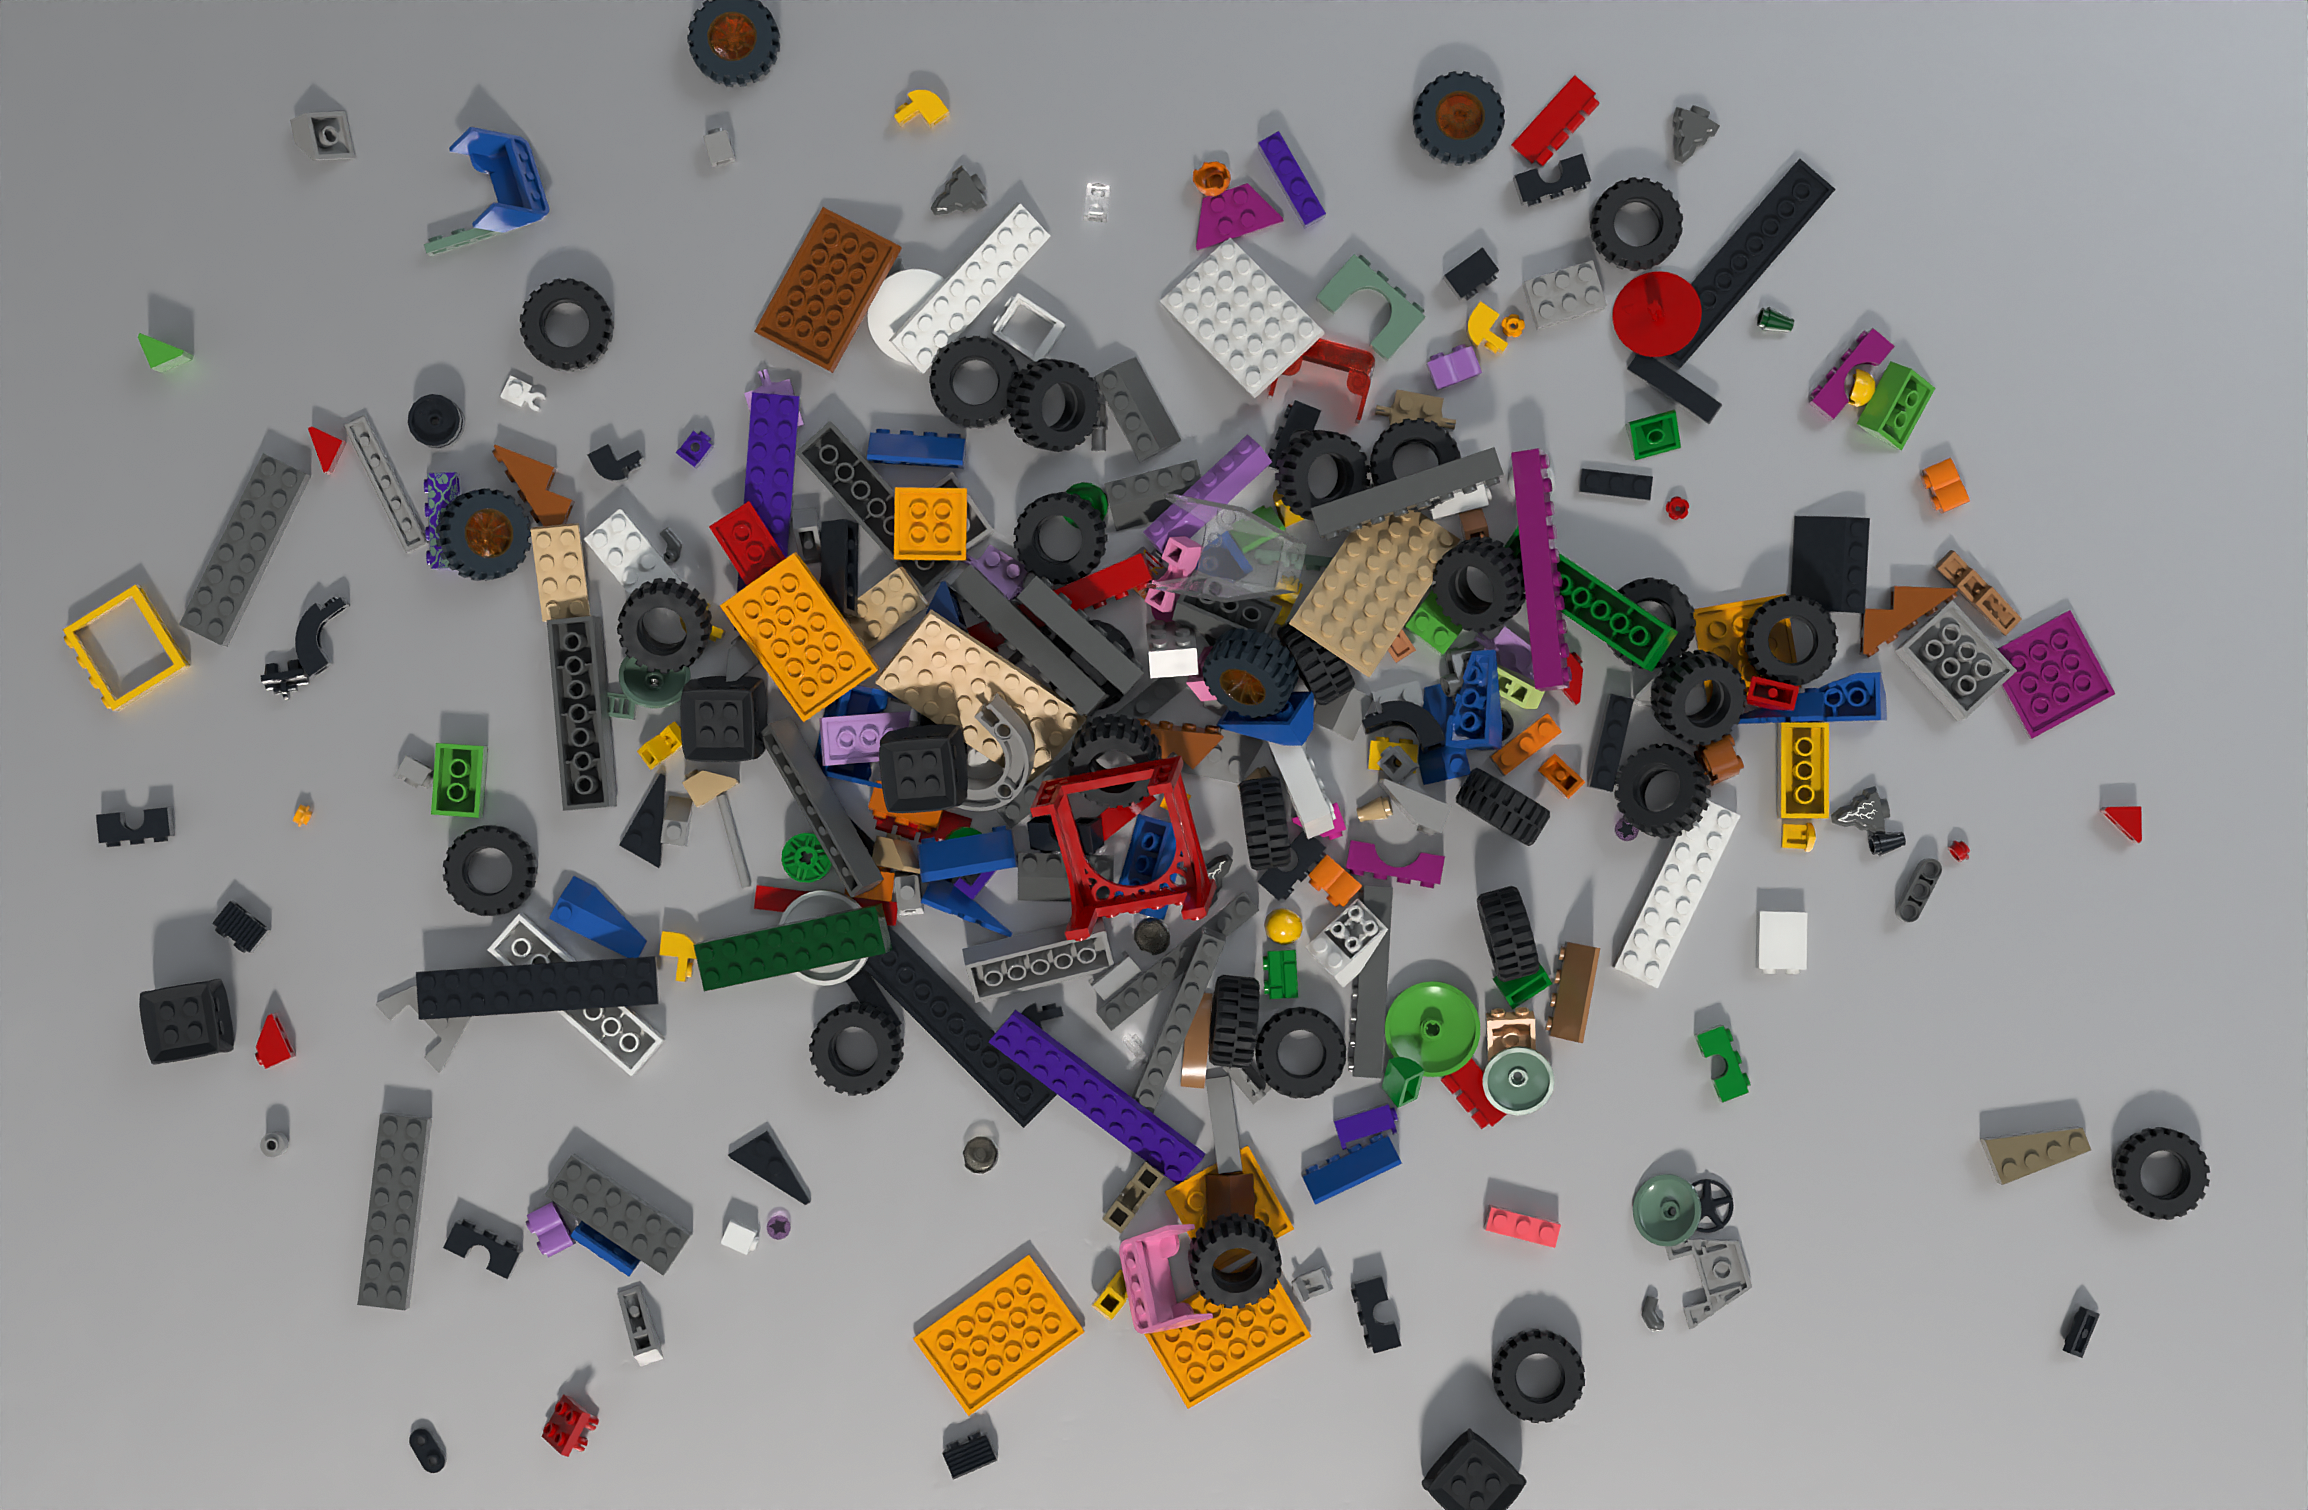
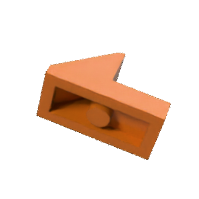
M1555 753L1538 769L1556 787L1560 794L1567 799L1585 783Z

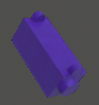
M1388 1103L1333 1120L1342 1150L1347 1149V1142L1391 1129L1393 1135L1397 1134L1394 1122L1398 1121L1395 1108H1390Z

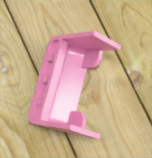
M1194 1224L1167 1225L1126 1239L1121 1243L1119 1255L1133 1325L1138 1333L1146 1334L1176 1329L1213 1318L1212 1313L1194 1314L1192 1307L1188 1303L1177 1304L1168 1258L1176 1255L1179 1250L1178 1234L1195 1229Z

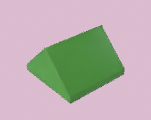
M139 333L138 335L139 342L151 369L160 373L189 362L194 357V355L144 334Z

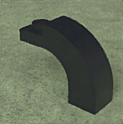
M335 596L329 599L324 604L326 606L324 609L320 604L314 603L305 612L298 624L295 636L296 653L301 666L309 677L314 678L333 665L322 648L321 632L329 620L350 606L343 597L337 598Z
M1388 701L1381 703L1382 713H1370L1362 720L1365 735L1390 726H1402L1409 729L1416 735L1423 754L1446 746V739L1437 720L1426 709L1411 702Z

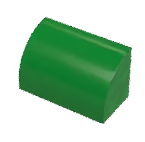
M1540 963V969L1536 974L1507 982L1500 981L1498 976L1492 978L1512 1010L1552 984Z
M1395 1057L1388 1060L1382 1089L1397 1108L1418 1098L1425 1071L1417 1062L1404 1057Z

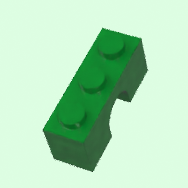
M1720 1024L1694 1034L1702 1057L1707 1058L1712 1055H1720L1725 1061L1724 1072L1720 1076L1711 1079L1719 1101L1723 1103L1749 1093L1747 1087L1751 1086L1746 1072L1742 1073L1739 1064H1742V1060L1738 1051H1733L1730 1042L1734 1040L1729 1028L1725 1029L1724 1025Z

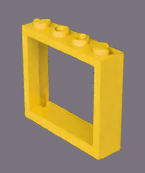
M135 584L63 629L66 634L64 636L65 642L71 649L74 647L78 654L76 659L83 669L86 668L91 675L88 677L89 681L95 689L99 688L103 694V697H101L103 704L107 709L111 708L112 711L123 709L190 667V664L141 585ZM133 597L174 665L119 699H116L75 632Z

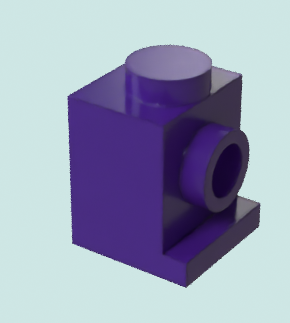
M693 431L676 451V454L697 469L714 448L710 444L712 439L702 431L698 434ZM694 443L700 445V449L696 452L691 449Z

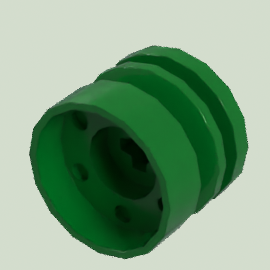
M801 833L793 836L786 842L782 850L781 862L783 868L792 879L798 882L811 883L821 880L830 872L833 866L815 833ZM804 851L807 854L812 853L813 855L810 858V864L801 861V858L804 857Z

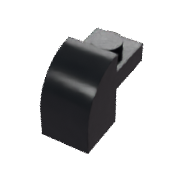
M609 444L587 454L596 472L612 482L628 480L624 471L628 469L629 472L640 468L642 466L641 462L645 461L639 450L618 460L612 446Z
M1035 1002L1027 1006L1021 1013L1042 1030L1041 1021L1064 1016L1062 1006L1056 1007V1003L1042 1006V1011H1038Z

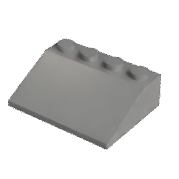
M1953 600L1894 651L1958 722L1966 719L2017 671Z
M1385 778L1380 779L1378 785L1412 824L1418 826L1417 831L1429 836L1442 832L1452 806Z

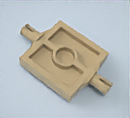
M1398 389L1396 390L1395 401L1391 408L1377 405L1376 409L1385 410V412L1375 411V415L1389 417L1390 425L1395 422L1397 424L1401 423L1403 419L1408 418L1410 420L1424 418V421L1427 422L1432 420L1438 423L1439 427L1453 430L1455 425L1446 423L1456 424V420L1443 418L1442 416L1444 398Z

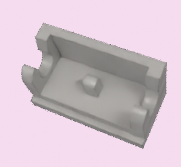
M1126 951L1121 953L1124 959L1097 981H1094L1092 978L1088 980L1106 1004L1144 974Z

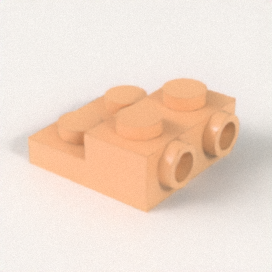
M1518 1007L1515 1009V1012H1505L1502 1008H1495L1491 1010V1013H1486L1488 1062L1495 1054L1509 1047L1523 1046L1536 1050L1534 1011H1529L1526 1007Z

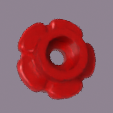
M1676 496L1666 504V511L1671 519H1684L1688 515L1689 503L1687 500ZM1676 506L1680 507L1679 511L1675 509Z
M1954 840L1952 845L1948 847L1951 855L1958 862H1962L1964 859L1968 860L1969 847L1963 841L1958 842Z

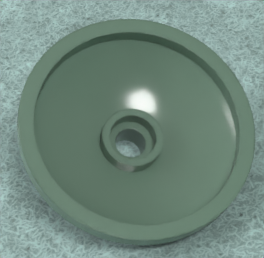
M626 656L619 668V684L629 700L646 708H663L681 699L682 688L691 678L689 667L684 666L682 671L676 673L673 669H670L668 674H661L660 669H656L653 673L647 671L648 666L644 664L641 667L636 665L634 657L629 659Z
M1515 1046L1501 1050L1489 1060L1483 1072V1089L1487 1099L1495 1108L1511 1115H1526L1540 1109L1549 1100L1554 1089L1555 1079L1551 1064L1540 1052L1529 1047ZM1516 1072H1520L1522 1074L1519 1078H1516L1513 1075Z
M1663 1174L1649 1179L1642 1185L1634 1199L1633 1218L1640 1234L1655 1245L1668 1247L1685 1242L1692 1236L1700 1222L1701 1202L1698 1193L1687 1180L1679 1176ZM1674 1207L1676 1213L1672 1216L1671 1209Z

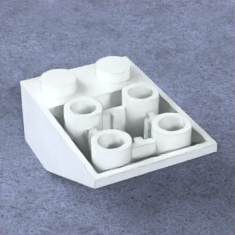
M1357 898L1315 937L1306 948L1344 988L1361 972L1388 929Z

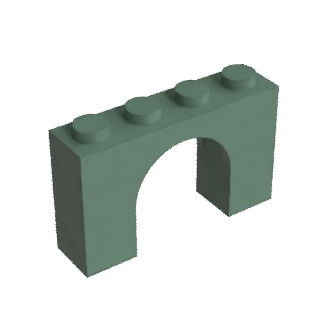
M1353 254L1316 296V300L1334 315L1343 303L1359 290L1371 289L1381 293L1389 303L1391 311L1390 320L1370 343L1369 347L1387 362L1425 319L1424 309L1416 302L1411 304L1406 300V293L1399 287L1393 288L1387 283L1389 279L1381 271H1373L1369 267L1371 263L1364 256L1360 255L1357 257Z

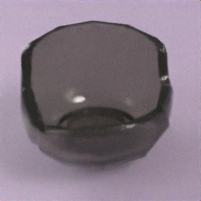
M1152 917L1144 918L1139 921L1134 929V941L1141 951L1149 952L1155 956L1165 952L1170 945V931L1162 920Z
M977 1136L968 1141L962 1153L965 1161L964 1166L974 1174H984L992 1170L999 1159V1151L995 1142L988 1137Z

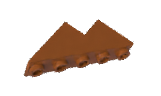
M494 445L495 449L492 450V453L499 463L503 461L506 465L507 470L504 472L511 483L516 481L520 488L517 493L524 503L529 502L532 510L529 512L535 522H541L543 526L566 524L575 501L549 491L557 469Z
M1891 587L1890 610L1865 609V614H1861L1859 655L1865 654L1867 658L1879 651L1877 646L1883 642L1889 644L1899 637L1897 633L1903 628L1907 631L1919 623L1917 621L1922 615L1926 617L1932 615L1938 610L1936 607L1943 601L1947 604L1958 597L1956 594L1958 588Z
M1138 719L1142 726L1146 724L1151 729V734L1154 733L1157 736L1158 744L1162 749V759L1167 758L1174 752L1178 756H1182V760L1192 770L1224 738L1219 732V727L1215 725H1205V728H1200L1192 723H1182V726H1177L1169 721H1159V724L1150 723L1146 719Z

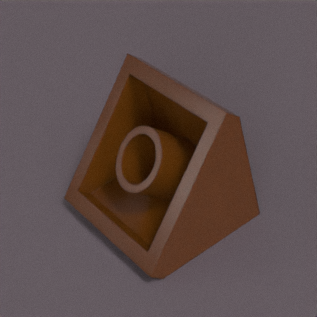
M1253 1173L1206 1175L1207 1221L1210 1219L1215 1221L1218 1219L1217 1216L1223 1214L1225 1217L1231 1216V1213H1239V1216L1242 1217L1244 1214L1252 1215L1255 1221Z

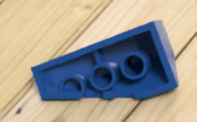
M1472 651L1463 676L1464 683L1460 694H1457L1455 698L1456 705L1453 714L1449 715L1447 721L1446 746L1478 751L1501 750L1503 725L1496 651Z
M952 878L929 882L920 903L948 914L957 915L959 918L977 923L984 928L1007 937L1012 936V931L974 899L972 900L954 886V883L951 882Z

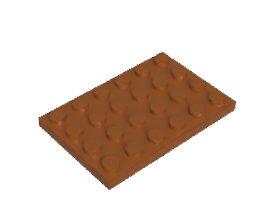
M822 207L754 332L833 373L902 247Z

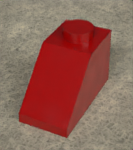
M1569 652V657L1566 658L1567 667L1571 669L1572 680L1569 681L1570 688L1561 690L1572 704L1576 706L1580 703L1583 668L1580 664L1583 661L1575 652Z
M1752 676L1747 695V704L1773 710L1794 711L1800 687Z
M277 1013L267 1016L256 1045V1059L260 1066L264 1065L265 1069L296 1056Z

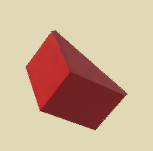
M309 427L308 430L323 472L329 475L333 473L346 446V442L315 427Z
M2141 806L2102 807L2099 810L2133 843L2139 844L2142 841Z

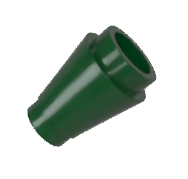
M1771 307L1767 309L1762 308L1757 318V326L1762 327V330L1791 332L1794 326V319Z

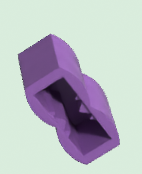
M1462 344L1452 348L1453 353L1444 356L1443 352L1430 357L1431 361L1427 362L1426 365L1436 391L1482 373L1472 346L1466 348V345Z
M554 1201L527 1215L526 1225L532 1234L536 1233L539 1239L537 1246L542 1255L546 1254L549 1258L576 1244V1241L570 1237L572 1232Z

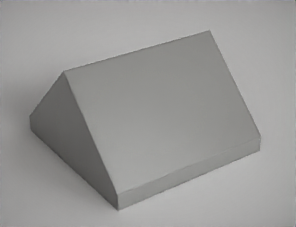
M1353 688L1327 705L1318 704L1314 711L1313 723L1353 741L1373 698Z

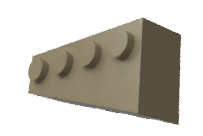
M2078 1126L1980 1138L1995 1179L2001 1185L2091 1151L2083 1128Z

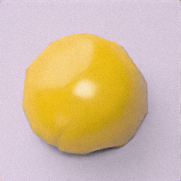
M1855 369L1856 374H1853L1855 383L1850 390L1848 404L1860 407L1868 403L1875 393V380L1868 372Z
M1287 908L1272 910L1266 916L1264 923L1268 938L1281 945L1293 944L1300 938L1303 930L1301 918Z

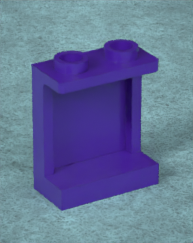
M997 870L981 873L972 885L960 877L954 886L973 900Z

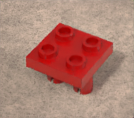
M563 1394L555 1406L551 1419L545 1425L541 1437L561 1455L569 1457L572 1449L579 1452L585 1450L581 1444L587 1446L588 1439L581 1437L580 1434L583 1428L594 1431L596 1426L592 1425V1423L598 1425L599 1418L589 1414L572 1397Z

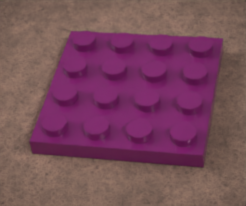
M2071 610L1997 648L2017 670L2001 686L2030 739L2115 695L2111 684Z

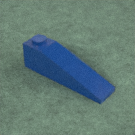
M1881 672L1855 673L1818 687L1819 692L1825 693L1824 722L1887 721L1886 693Z
M1440 684L1424 687L1423 708L1437 720L1446 739L1447 721L1449 715H1452L1454 711L1452 696L1447 697ZM1419 745L1418 765L1423 785L1470 774L1471 770L1466 749L1444 746L1423 754Z
M1804 688L1805 693H1798L1794 711L1760 707L1739 716L1741 720L1738 724L1824 722L1825 693L1819 692V688Z
M1293 691L1284 708L1279 713L1262 718V716L1259 718H1251L1250 715L1242 716L1237 711L1232 712L1226 709L1216 725L1220 729L1284 746H1302L1313 730L1314 694L1312 691Z
M573 876L561 894L549 919L627 958L639 957L647 943L642 934L626 920L595 886L576 876Z

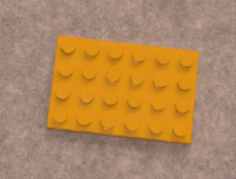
M797 552L791 554L720 605L803 722L880 669Z
M1028 1254L913 1337V1340L967 1415L970 1416L1082 1335L1085 1330L1031 1255Z
M1256 1258L1250 1260L1249 1262L1245 1263L1244 1265L1240 1266L1239 1268L1233 1270L1230 1273H1237L1247 1269L1249 1266L1252 1265ZM1278 1279L1275 1289H1269L1270 1294L1265 1299L1259 1298V1302L1251 1305V1303L1245 1304V1308H1238V1306H1232V1309L1224 1308V1304L1221 1303L1219 1306L1211 1303L1210 1298L1209 1300L1204 1299L1200 1291L1179 1303H1188L1192 1307L1194 1314L1212 1313V1319L1186 1327L1144 1334L1187 1409L1312 1337Z

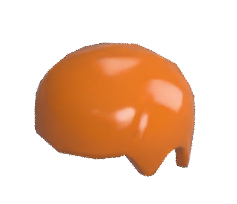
M1204 162L1199 170L1194 169L1193 171L1194 184L1199 192L1206 196L1220 195L1230 185L1231 174L1227 167L1220 162Z

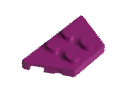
M1248 183L1226 190L1217 196L1205 197L1202 200L1196 250L1200 251L1221 244L1229 238L1235 239L1283 223V217Z

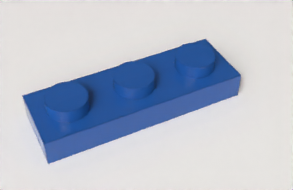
M583 1221L578 1224L570 1236L628 1277L641 1262V1260Z

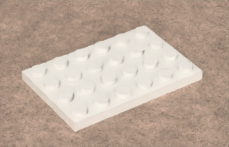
M1231 238L1224 241L1160 301L1179 323L1254 399L1325 334Z

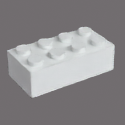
M622 509L616 511L584 538L585 542L629 594L636 588L639 589L641 584L647 581L652 583L656 578H662L663 582H666L668 578L676 579L675 583L680 585L682 583L679 576Z
M1268 741L1271 756L1307 839L1334 829L1332 820H1335L1336 817L1333 806L1325 794V788L1320 777L1318 778L1313 760L1311 756H1308L1305 743L1302 746H1284Z

